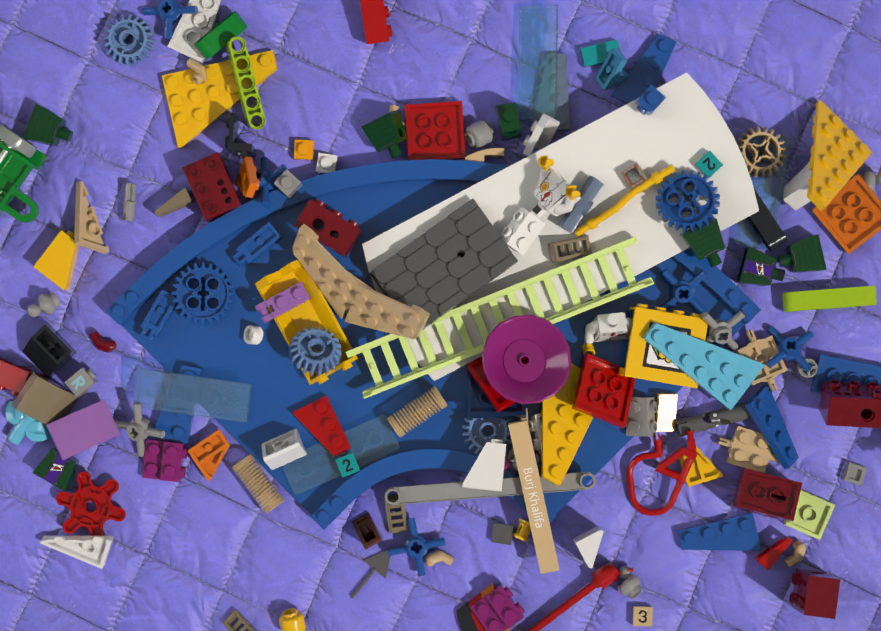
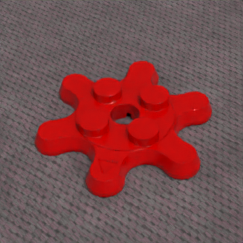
M82 471L77 476L79 488L75 493L71 494L62 491L56 496L57 503L68 507L71 511L70 518L63 524V530L67 534H72L79 527L83 526L90 530L91 536H105L103 529L105 521L111 519L120 522L126 517L125 510L114 506L111 502L112 495L119 489V483L114 479H110L103 486H95L92 483L90 473ZM89 501L96 503L97 509L94 512L87 509Z

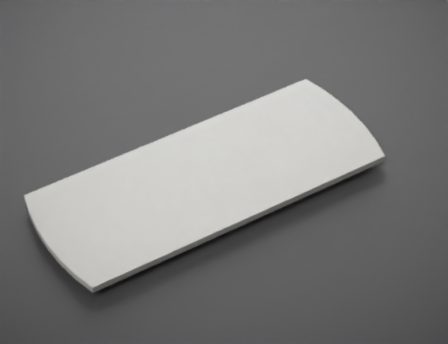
M685 73L656 88L666 98L650 116L648 114L643 115L637 110L636 107L638 105L635 103L639 99L637 98L363 243L362 246L370 273L472 198L500 236L503 229L513 219L515 212L521 207L546 224L524 255H521L507 245L518 262L456 307L582 258L577 257L559 262H551L548 243L576 238L577 236L574 231L571 234L558 225L564 214L555 217L549 211H546L541 217H538L532 211L539 203V200L533 193L540 178L541 167L539 166L538 159L544 155H547L548 159H553L554 161L553 166H550V168L558 172L569 185L577 186L575 191L580 192L590 175L604 184L594 199V204L586 216L582 217L576 229L585 224L586 220L592 216L594 218L615 205L631 190L620 173L638 162L647 179L652 177L651 174L654 172H659L671 164L676 170L668 175L672 179H674L675 172L678 176H682V170L685 171L686 175H689L690 170H692L694 176L700 172V178H703L705 175L695 164L708 151H711L723 164L707 180V182L714 181L712 187L718 188V192L715 194H720V199L716 200L720 202V207H716L718 214H712L718 221L720 231L759 211L745 160L734 136L706 93L688 73ZM666 176L665 178H663L664 181H662V182H665V183L668 184V181H667V177H668V176ZM662 182L659 184L655 183L636 195L620 211L598 224V227L594 230L590 229L579 237L589 236L591 252H597L636 236L638 243L624 248L633 275L636 276L688 249L689 247L680 236L683 233V228L680 227L678 231H675V225L669 228V221L663 223V216H658L660 209H656V204L659 203L656 201V196H660L658 189H663ZM687 186L684 189L686 191H692L694 187ZM675 197L669 200V202L676 203L679 201V199ZM684 197V203L689 202L691 205V200L687 201ZM699 200L697 202V204L700 206H703L707 203L705 200ZM683 212L681 216L686 218L691 216V213ZM579 241L580 250L584 252L582 241ZM573 242V243H571V244H572L573 254H575L576 251H575V246H574V242ZM564 244L565 255H568L566 244ZM616 252L606 255L605 257L616 285L627 281ZM598 259L588 262L587 265L600 295L609 290L608 284ZM580 266L569 270L581 303L583 304L592 299ZM562 274L551 277L563 310L573 308L574 304ZM371 276L376 292L383 294V292ZM544 281L533 284L545 318L555 315L556 312ZM523 288L515 291L514 293L523 315L536 316L526 289ZM507 295L496 299L504 320L515 316ZM488 302L478 307L490 334L498 324ZM471 309L460 313L473 347L484 343ZM453 317L443 320L442 322L455 354L466 350ZM435 324L425 328V332L437 361L447 358V353ZM419 336L416 339L407 338L418 364L421 367L429 365L430 363ZM482 352L428 373V375L435 381L481 357Z

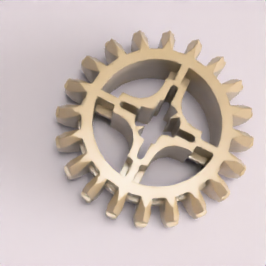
M756 126L755 132L752 128H749L748 134L746 132L741 134L743 139H737V142L740 144L738 147L745 160L749 174L753 172V178H756L758 173L761 178H764L765 172L768 176H771L772 171H779L777 166L781 167L784 164L781 160L785 159L786 156L781 154V152H785L786 148H781L780 145L785 142L784 140L778 142L777 139L780 137V134L774 137L773 129L767 133V127H763L761 132L760 127ZM752 138H764L760 145L748 142ZM769 143L774 148V156L768 150ZM761 147H763V148H762V152H761L762 155L757 158V156H758V151H757V150L760 149ZM746 148L747 151H749L752 155V159L750 162L746 157ZM760 160L772 162L767 167L756 166Z

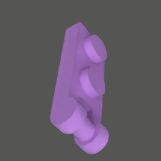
M302 282L261 302L255 306L257 312H260L263 317L261 319L265 324L311 298ZM268 306H270L273 311L270 314L266 308Z

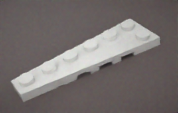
M189 0L187 6H197L198 13L182 15L167 47L203 63L204 57L195 47L194 43L214 27L221 0Z

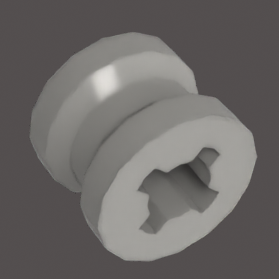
M805 359L812 366V369L807 374L798 363L796 364V372L803 378L813 377L818 371L817 363L812 359Z

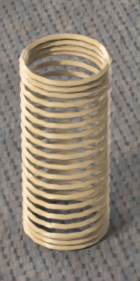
M435 386L430 389L432 393L428 390L429 395L425 392V395L422 394L423 398L419 396L420 400L416 398L417 402L413 400L415 405L413 402H410L411 405L408 404V407L405 405L406 410L402 407L403 412L399 409L401 415L396 411L398 417L395 413H393L394 417L392 415L387 417L390 425L400 438L404 434L406 435V432L409 433V430L412 431V428L414 429L420 425V422L423 423V420L426 421V418L429 419V416L432 417V415L438 413L437 410L440 411V408L443 410L448 406Z
M249 454L234 465L232 469L234 473H237V476L240 475L238 478H241L240 481H243L242 484H245V487L248 486L249 492L253 491L251 495H253L255 500H258L259 506L263 505L261 509L267 514L285 501L282 495H279L280 492L276 493L278 489L274 490L276 487H273L272 481L268 482L270 478L266 479L267 475L263 477L266 473L261 474L264 470H261L262 467L258 468L260 466L259 464L256 465L258 462L253 463L256 459H254L252 454Z

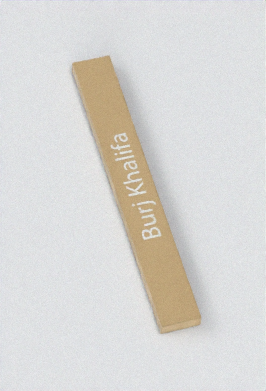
M525 419L508 423L540 573L559 571L528 421Z

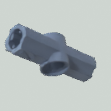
M590 175L580 190L581 199L574 204L571 212L564 214L558 225L572 234L582 217L586 216L594 204L593 201L604 184Z

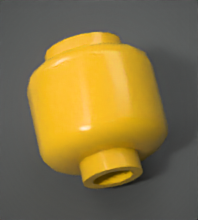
M295 608L285 610L279 618L281 631L306 630L304 615Z

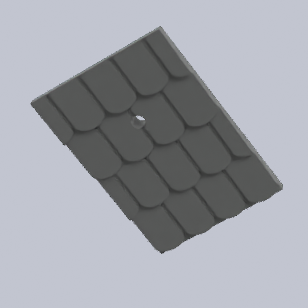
M472 198L420 237L399 250L395 255L370 272V275L385 296L410 307L414 304L430 313L423 328L424 330L515 265L518 260Z

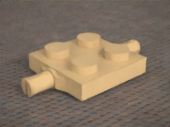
M753 329L746 331L745 333L750 343L736 350L737 354L765 364L750 385L753 386L760 382H767L771 392L778 390L774 378L788 370L783 359L772 368L766 366V362L778 353V347L773 336L756 339Z
M736 426L731 440L722 437L718 439L720 440L717 443L718 445L728 447V457L726 460L728 464L765 473L769 461L781 464L776 455L772 453V449L762 433Z

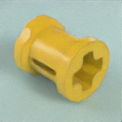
M519 518V526L516 533H513L512 536L528 542V536L531 532L530 523Z

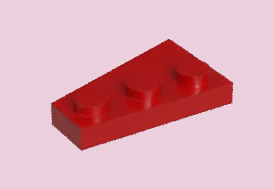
M327 396L292 412L334 457L352 448Z

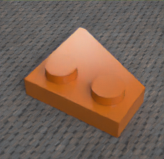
M244 157L234 184L239 187V191L245 197L253 198L255 191L259 189V179L256 177V166L253 164L252 157Z
M219 429L188 450V453L207 481H210L231 444L221 429Z

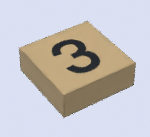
M633 606L632 625L652 627L653 607Z

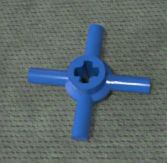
M163 0L158 7L143 8L142 13L143 15H160L165 21L164 39H172L173 22L178 21L182 14H197L198 7L180 6L175 0Z
M267 157L261 158V169L256 171V177L259 179V189L255 192H261L262 206L269 205V192L275 190L274 182L287 169L286 165L282 164L272 172L269 171Z
M667 268L662 271L663 277L673 286L672 297L661 306L666 308V312L677 302L689 303L699 314L706 311L694 298V287L708 276L704 270L699 272L690 281H678ZM681 289H682L683 291L687 290V294H684V293H681V294H680V290H681Z
M773 326L767 330L779 343L778 353L766 362L768 368H772L783 359L785 361L795 360L806 372L812 369V366L800 355L801 345L814 336L812 331L808 330L797 339L793 337L785 339Z
M409 518L407 521L411 537L408 538L403 546L388 548V555L393 556L407 553L411 558H415L418 576H424L426 573L422 557L429 548L446 545L445 539L439 538L426 541L425 538L418 535L415 518ZM414 542L422 545L418 552L411 548V546H414Z

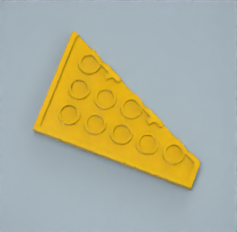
M273 50L249 55L257 86L278 70ZM239 59L236 63L237 68L243 70L246 66L243 59ZM230 60L205 65L207 78L203 84L194 83L193 76L195 71L192 69L162 75L179 149L183 148L193 138H196L200 132L208 128L217 118L240 101ZM244 78L241 82L242 87L245 89L250 87V80Z
M819 100L814 105L816 107V114L813 116L814 125L812 126V138L814 141L810 151L809 170H811V178L808 179L809 189L807 191V198L822 211L873 152L838 116Z
M572 363L565 384L554 396L542 401L541 478L558 487L561 485L593 419L592 416L572 409L581 369Z

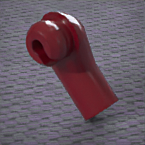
M98 331L89 335L99 351L109 353L117 347L114 340H103Z

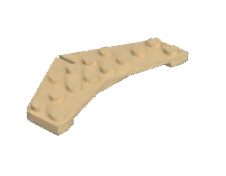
M305 224L299 228L292 248L293 253L340 319L349 310L344 322L410 339H416L421 334L430 313L414 304L410 307L376 292L344 269L318 242L319 236Z

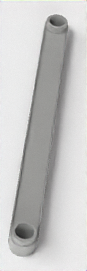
M588 471L566 473L559 487L541 478V475H539L543 493L592 489L596 484L595 476ZM584 476L592 477L590 485L582 484ZM520 477L503 478L502 492L463 488L464 481L390 487L386 490L384 498L390 505L523 495ZM395 491L399 497L395 501L390 500L388 493Z

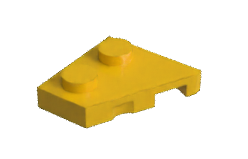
M696 446L698 455L693 461L686 477L685 483L687 487L723 477V474ZM685 455L679 458L681 469L687 457Z

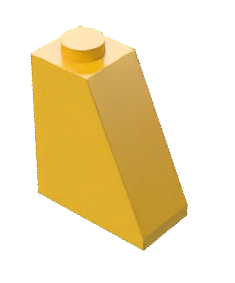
M61 230L33 266L66 291L71 287L80 248L79 245L74 244V233L69 230L67 232Z

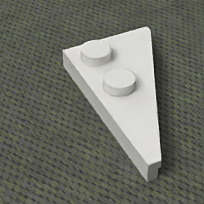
M44 536L40 544L103 569L114 537Z

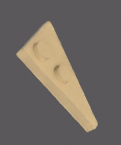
M79 181L76 183L74 244L106 254L109 252V247L104 246L102 241V228L99 226V220L94 207L89 206L86 198L89 195L87 188L84 186V182Z

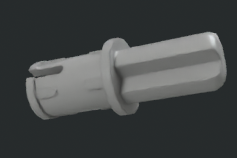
M135 183L125 184V200L122 201V220L135 221V205L137 204L135 202Z

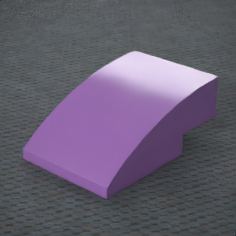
M105 399L46 425L62 461L120 435Z

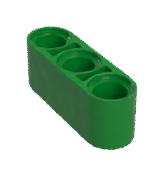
M234 11L195 42L194 45L205 60L221 50L230 38L238 36L248 26L237 11Z

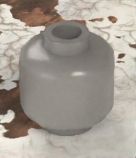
M479 120L467 127L465 139L471 147L481 148L492 142L494 129L490 123Z

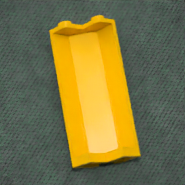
M295 260L279 271L265 276L256 282L255 285L264 301L302 282L309 294L310 300L274 318L289 347L293 336H296L298 331L302 332L304 327L309 330L311 326L314 329L320 326L322 331L328 329V334L334 332V338H339L342 355L339 364L335 365V369L333 371L329 370L327 375L322 372L320 376L317 373L311 376L309 371L304 373L310 385L318 382L320 385L329 380L328 376L340 369L345 371L353 366L352 362L358 358L356 355L350 358L347 357L345 352L352 349L348 339L320 289L300 261ZM268 306L270 313H272L273 311L271 307Z

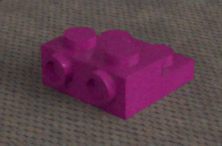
M146 439L142 478L181 482L186 474V467H183L184 459H187L188 448L185 447V443Z
M502 584L470 607L486 631H505L523 619L524 615L522 613L525 612L520 603L517 602L515 604L511 598L514 595L508 586L504 588Z

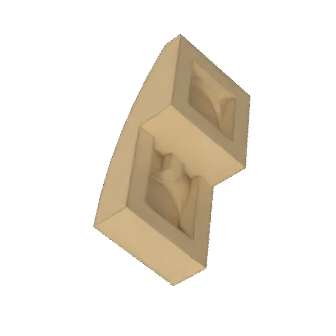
M490 148L477 151L465 157V161L484 163V157L503 158L504 148Z

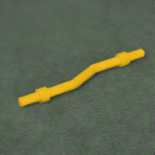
M671 164L659 172H654L651 174L652 177L632 188L615 205L594 218L592 216L586 220L585 224L574 230L576 236L579 237L590 229L594 230L598 227V224L620 211L636 195L655 183L659 184L664 181L663 178L676 171L674 166Z

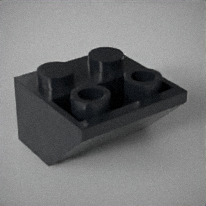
M44 324L30 338L22 352L50 379L77 351L51 325Z

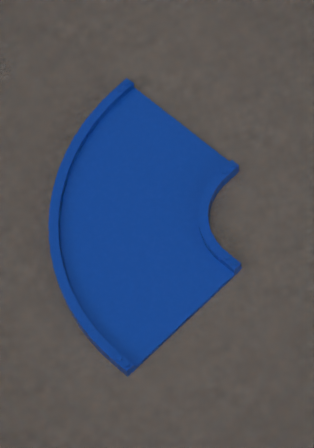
M404 160L362 165L301 180L302 187L290 199L280 189L269 192L268 206H262L261 197H258L212 221L182 241L149 268L105 312L118 325H122L175 379L184 364L203 368L197 401L253 455L311 514L310 517L325 530L360 494L391 476L407 471L430 468L450 469L464 473L470 472L482 450L480 449L479 453L475 454L477 447L474 446L470 450L469 446L472 442H464L469 436H462L463 432H468V429L462 428V425H469V422L464 420L465 417L467 418V364L435 381L426 374L364 399L362 391L374 387L376 384L362 352L356 355L358 359L352 362L353 366L345 371L340 369L328 376L329 380L320 385L318 382L310 385L302 369L297 370L296 364H292V358L289 356V346L275 320L273 319L264 324L261 319L263 318L262 315L255 309L256 305L264 301L255 283L265 276L279 271L287 264L298 260L292 249L299 231L294 225L309 200L315 201L318 199L328 206L326 209L329 211L335 209L343 214L341 218L348 221L351 219L359 224L358 228L362 231V234L348 257L345 258L340 254L338 255L367 273L369 276L364 283L375 290L367 267L363 243L509 166L465 160ZM322 221L317 222L315 230L322 229L324 223ZM270 222L282 237L250 264L247 265L245 262L239 267L232 259L237 253L236 248ZM688 248L634 276L636 282L652 277L653 285L553 325L562 332L570 347L571 363L581 368L584 356L582 345L585 343L586 325L600 314L624 312L626 317L633 319L634 310H630L629 307H636L637 303L648 305V309L652 310L655 307H661L672 297L673 286L661 274L666 268L678 281H690L702 270L707 273L708 276L694 287V298L714 320L722 319L723 321H728L740 310L743 312L745 317L731 327L732 337L744 324H748L761 309L716 266L711 267L707 258L697 260ZM203 262L205 263V268L212 264L213 270L220 267L218 273L226 272L223 277L224 279H231L227 284L234 286L229 290V292L234 293V296L229 297L233 303L227 304L230 308L229 311L223 310L225 313L224 317L218 315V322L212 318V324L210 325L207 320H205L204 325H201L200 320L193 324V318L186 321L187 315L180 316L182 310H175L174 308L158 337L153 336L150 342L140 337V333L143 330L140 326L162 289L170 294L177 289L172 287L173 284H179L175 278H182L180 271L187 273V266L193 270L194 263L198 265V268H201ZM201 277V291L197 293L201 295V311H204V297L208 295V293L204 292V277ZM190 279L188 281L189 288H198V282L195 279ZM215 280L207 282L208 287L212 290L218 287V283ZM625 281L617 285V288L621 289L629 284ZM610 289L600 294V297L611 293ZM681 289V290H680V294H681V293L687 294V290L683 291V290ZM191 298L188 300L187 303L190 308L198 307L196 299ZM215 299L207 301L209 308H217L218 304ZM327 301L352 349L390 334L344 322L349 310L340 319ZM679 302L667 311L669 313H673V310L684 311L686 316H691V313L699 314L689 303ZM249 325L259 326L263 330L262 341L257 345L247 344L244 340V330ZM709 325L707 327L706 337L709 336ZM399 338L388 342L401 375L412 372ZM629 339L592 343L595 357L625 368ZM715 341L711 343V344H713V345H715V346H718V347H721V348L725 345V344H719V343H717V342H715ZM381 345L370 349L383 382L394 379ZM636 378L632 397H655V402H657V393H677L683 386ZM435 386L448 406L443 410L440 408V411L437 410L438 413H435L432 417L429 416V419L426 418V421L423 420V423L420 422V425L414 429L412 428V431L409 430V433L406 432V435L404 434L400 438L390 425L387 417L390 415L394 417L393 413L398 417L396 411L401 415L399 409L403 412L402 407L406 410L405 405L408 407V404L411 405L410 402H413L415 405L413 400L417 402L416 398L420 400L419 396L423 398L422 394L425 395V392L429 395L428 390L432 393L430 389ZM327 396L352 448L334 457L292 412ZM542 402L526 404L528 426L531 416L541 413ZM593 417L567 473L588 471L595 476L634 436H626V427L619 428ZM511 418L512 420L508 423L521 420L520 418ZM491 425L484 426L482 429L485 436L492 435L493 427ZM297 428L307 455L271 470L263 459L261 444ZM530 431L531 440H532V444H533V439H535V434H534V432H531V431ZM505 441L504 444H506V454L508 456L513 445L512 442L509 444ZM536 451V453L539 455V462L537 463L539 475H541V454H539V452ZM354 452L360 471L342 478L335 460ZM511 464V468L504 470L503 478L519 477V472ZM584 476L582 484L586 485L592 477ZM580 490L543 493L550 523L557 517L556 514ZM524 495L510 496L527 513Z

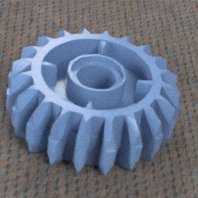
M129 14L128 19H126L125 15H121V21L114 18L116 24H108L111 30L105 29V33L109 36L103 37V40L107 41L104 47L109 49L107 54L109 56L112 55L113 61L118 60L120 65L125 61L126 66H130L132 61L136 66L138 65V59L142 63L145 62L142 58L144 55L147 58L150 57L147 52L148 50L154 51L150 44H155L156 41L150 38L154 37L155 33L150 32L152 27L147 25L145 19L141 21L140 16H136L134 19L133 15ZM127 37H134L131 44H125Z
M311 326L309 330L304 327L302 332L298 331L296 336H293L289 347V356L292 358V364H296L297 370L303 368V374L309 371L311 376L314 373L320 376L322 372L327 375L329 370L333 371L335 365L339 364L342 355L339 338H334V332L328 334V329L322 331L320 326L317 329Z
M465 417L464 420L469 422V425H462V428L468 429V432H463L462 436H469L464 442H472L469 446L470 450L474 446L477 447L475 454H478L480 449L484 448L486 442H491V439L503 440L502 444L505 441L511 444L512 441L507 439V436H510L507 423L512 420L511 418L506 420L504 418H472L470 420ZM486 425L493 427V433L490 436H485L482 432L483 427Z

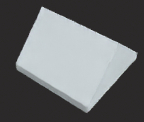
M297 428L261 444L263 459L271 470L307 455Z
M597 526L573 538L588 568H593L604 532Z

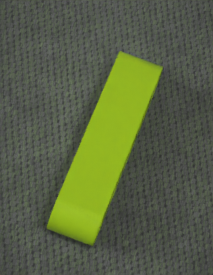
M232 37L227 41L226 47L245 121L249 128L261 129L266 121L247 45L242 37ZM234 40L239 41L241 44L239 51H235L232 48ZM239 59H243L246 63L243 70L237 68L236 63ZM244 78H248L251 83L247 89L241 85ZM250 96L255 99V105L252 108L246 104V100ZM255 115L260 118L258 126H254L251 123V119Z
M876 286L782 293L783 312L877 305Z

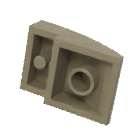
M33 372L12 403V406L27 416L48 425L67 416L79 397H76L74 393L53 381Z

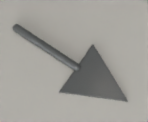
M388 550L363 560L373 569L351 594V598L356 596L375 571L386 579L390 561Z

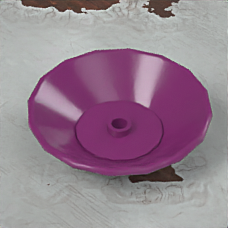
M517 315L500 322L487 336L482 352L483 371L491 387L505 399L520 404L540 403L554 396L565 384L571 368L570 347L562 332L549 320L534 315ZM523 357L528 360L527 364L521 362Z

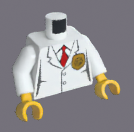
M547 155L540 156L538 159L539 166L541 167L540 178L533 193L539 200V203L532 211L538 217H541L546 211H549L555 217L571 212L574 204L581 199L580 192L575 191L577 186L569 185L558 172L550 168L554 164L553 159H548Z
M624 312L597 315L585 327V343L582 345L583 354L585 355L588 351H591V355H595L593 342L630 339L633 319L626 317Z

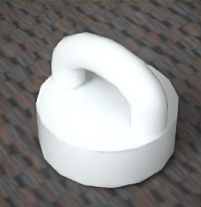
M252 325L246 327L244 330V340L247 344L257 345L262 341L263 330L261 327Z

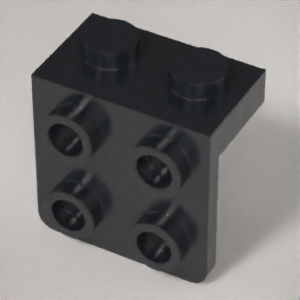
M231 112L226 122V126L229 128V136L225 138V147L228 148V151L233 156H239V159L244 160V157H256V149L252 144L237 143L239 117L235 112Z

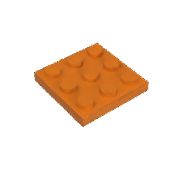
M859 173L845 184L826 208L822 211L817 207L812 209L813 213L848 254L881 230V200Z

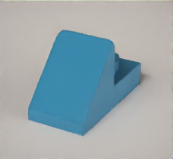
M618 48L611 49L595 77L604 90H609L629 77V74L624 69L628 60Z

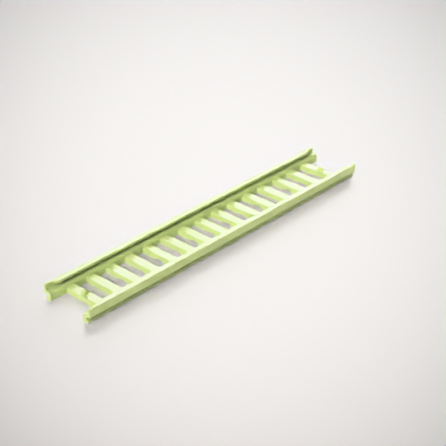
M636 236L450 310L431 324H435L448 357L437 361L424 329L419 338L430 364L419 368L408 339L394 334H388L346 351L345 353L348 358L363 352L376 386L362 391L363 398H368L483 352L489 333L478 306L489 302L497 324L504 321L496 299L507 295L515 316L523 315L514 293L515 291L525 288L536 316L549 320L554 324L653 285L652 277L636 282L624 252V248L638 243ZM613 252H616L629 284L621 289L617 288L605 257ZM596 259L599 261L611 292L601 297L587 265L588 262ZM580 266L593 299L583 304L569 270ZM562 274L574 304L573 308L565 311L551 280V277ZM544 281L556 312L555 315L545 318L533 288V284ZM470 309L484 343L475 347L472 345L460 313ZM450 317H453L466 349L457 354L454 352L442 322ZM397 338L400 340L412 372L401 375L388 343ZM380 345L394 379L383 382L370 350Z

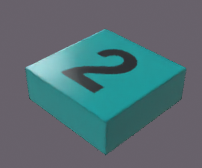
M708 151L695 166L704 175H707L709 179L723 164L711 151Z
M354 452L335 460L342 478L360 471Z

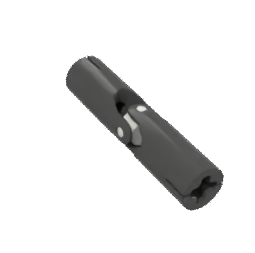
M747 402L735 404L732 410L724 407L717 411H709L678 419L675 421L679 436L682 437L687 435V430H694V433L752 417L745 407ZM710 417V423L705 422L704 419Z

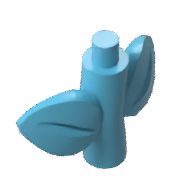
M10 401L7 404L6 418L11 424L15 425L7 437L12 443L19 445L25 435L35 442H41L51 437L46 424L16 410L12 406L14 401Z

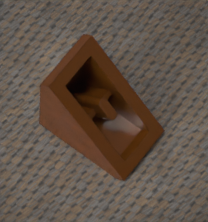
M369 512L352 521L365 550L382 541L383 536Z

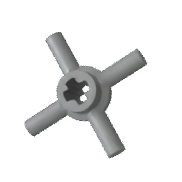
M740 310L728 321H723L722 319L714 320L708 312L702 313L701 318L709 325V336L706 337L705 342L710 344L714 341L719 344L726 343L733 351H736L739 345L731 338V327L745 317L743 312Z
M136 401L133 402L134 419L130 423L115 420L117 428L126 430L131 440L136 441L137 455L143 457L145 455L144 439L148 436L163 439L165 431L152 428L150 421L142 417L141 402Z

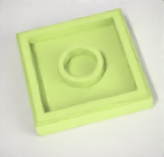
M801 490L794 521L784 522V525L820 540L835 504Z

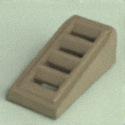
M185 187L159 207L155 211V215L161 218L193 204L194 201L189 189Z
M588 235L548 243L551 262H559L592 254ZM579 241H582L584 252L580 250ZM573 242H574L575 251H576L575 254H573V249H572V244H571V243H573ZM564 244H566L568 255H565Z
M398 493L388 495V498L393 501L399 497ZM385 501L389 534L409 531L405 504L390 505ZM400 507H401V510H402V511H397V512H391V511H390V509L400 508ZM402 515L403 517L402 519L395 520L391 518V516ZM403 522L404 526L400 527L392 526V524Z
M237 609L222 622L229 631H237L236 629L242 623L244 626L239 631H246L247 629L249 631H258ZM238 617L239 620L232 626L231 623Z

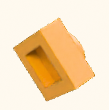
M295 140L294 159L313 160L314 141Z

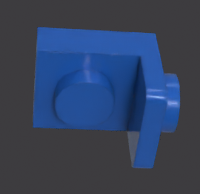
M651 84L635 102L638 105L636 108L643 115L648 114L650 116L666 97Z

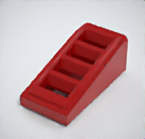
M787 536L783 537L757 555L754 560L767 570H770L792 543V539Z

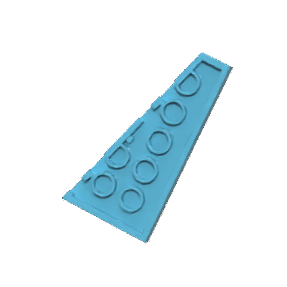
M653 323L643 336L646 342L728 410H732L765 366V364L658 323Z

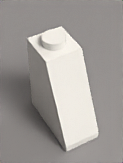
M810 162L784 187L783 200L794 210H798L810 202L807 198V191L809 189L808 179L811 178Z
M491 439V442H486L464 480L463 488L502 492L506 444H502L503 440Z

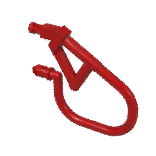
M694 430L686 431L688 448L680 447L657 465L656 472L677 480L669 501L661 508L647 509L641 506L636 499L633 470L637 463L645 459L663 456L662 449L664 447L662 446L660 434H658L659 439H656V434L653 437L655 452L641 453L630 461L626 470L628 493L631 504L638 512L648 516H656L668 512L674 506L692 463L698 455L693 435ZM681 456H687L680 473L667 468Z

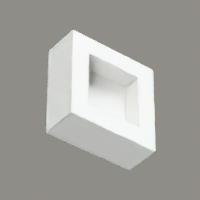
M319 153L316 172L326 174L336 171L338 156Z

